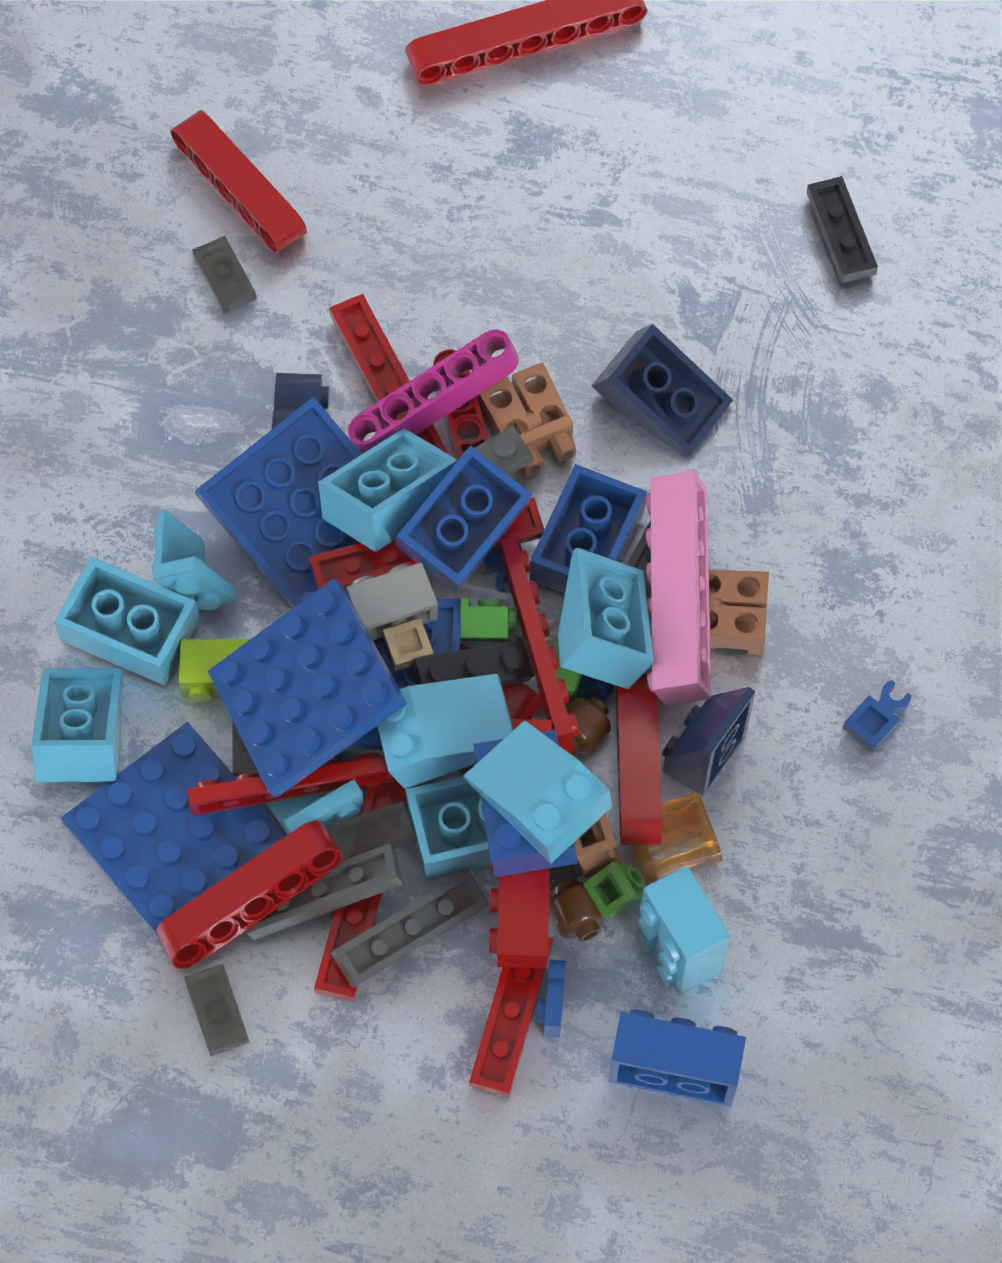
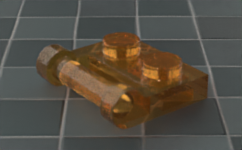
M699 792L662 803L661 845H631L645 885L658 881V877L671 874L686 865L690 868L706 862L713 865L723 861L719 843ZM698 837L702 840L703 847L655 862L652 861L650 852Z

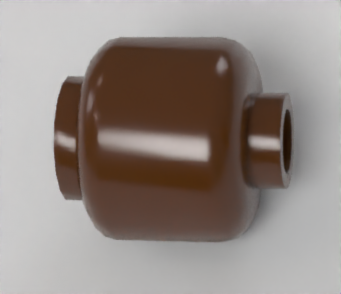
M576 696L565 705L567 713L574 712L578 724L579 736L573 737V753H570L575 756L578 753H592L611 731V722L607 717L609 713L607 706L596 697L587 699Z
M578 879L568 880L550 892L549 915L559 934L564 939L578 938L580 942H586L601 932L599 926L605 919L584 887L583 883L585 882H579Z

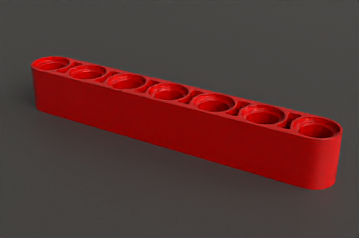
M544 0L416 38L406 46L405 53L417 82L421 85H430L633 25L641 21L647 15L648 10L644 0Z

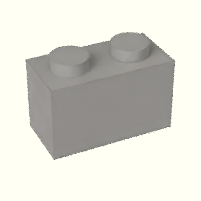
M422 562L412 566L408 563L398 565L391 569L389 573L375 578L373 576H364L346 587V593L372 640L382 638L383 629L421 618L423 624L438 620V602Z

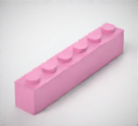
M695 470L650 478V494L646 495V507L651 516V528L646 530V540L651 550V562L647 563L646 566L647 578L651 585V597L647 599L649 618L652 621L651 641L654 658L652 669H649L647 673V680L650 691L655 693L665 706L711 699L707 487Z

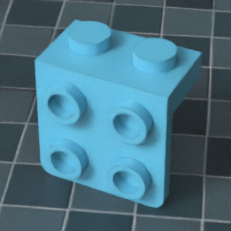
M169 511L158 513L157 526L154 530L156 546L155 561L152 564L153 580L164 588L195 600L198 611L216 610L221 605L234 603L236 588L204 563L205 544L203 539Z
M353 779L331 793L267 803L266 805L285 834L288 835L310 821H320L329 830L339 823H345L353 819L362 810L364 802L362 791Z

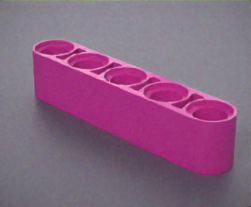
M493 329L475 338L355 416L348 426L349 438L363 454L403 428L415 435L419 434L510 375L517 368L519 356L509 336L502 330ZM505 349L501 355L491 357L495 351ZM472 370L467 377L459 378L463 372ZM440 391L436 397L427 399L432 392ZM408 411L404 418L395 420L400 413ZM376 432L371 439L363 441L369 433Z

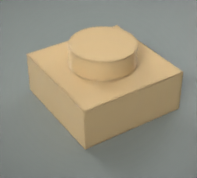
M421 618L383 629V638L395 671L410 667V664L416 658L434 655Z

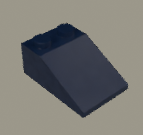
M654 324L635 331L592 384V387L617 411L685 456L691 455L733 401L724 390Z
M750 687L712 695L711 699H707L701 707L695 705L684 721L683 725L686 726L684 732L679 738L673 735L662 751V756L665 757L663 772L703 797L746 737L756 691Z

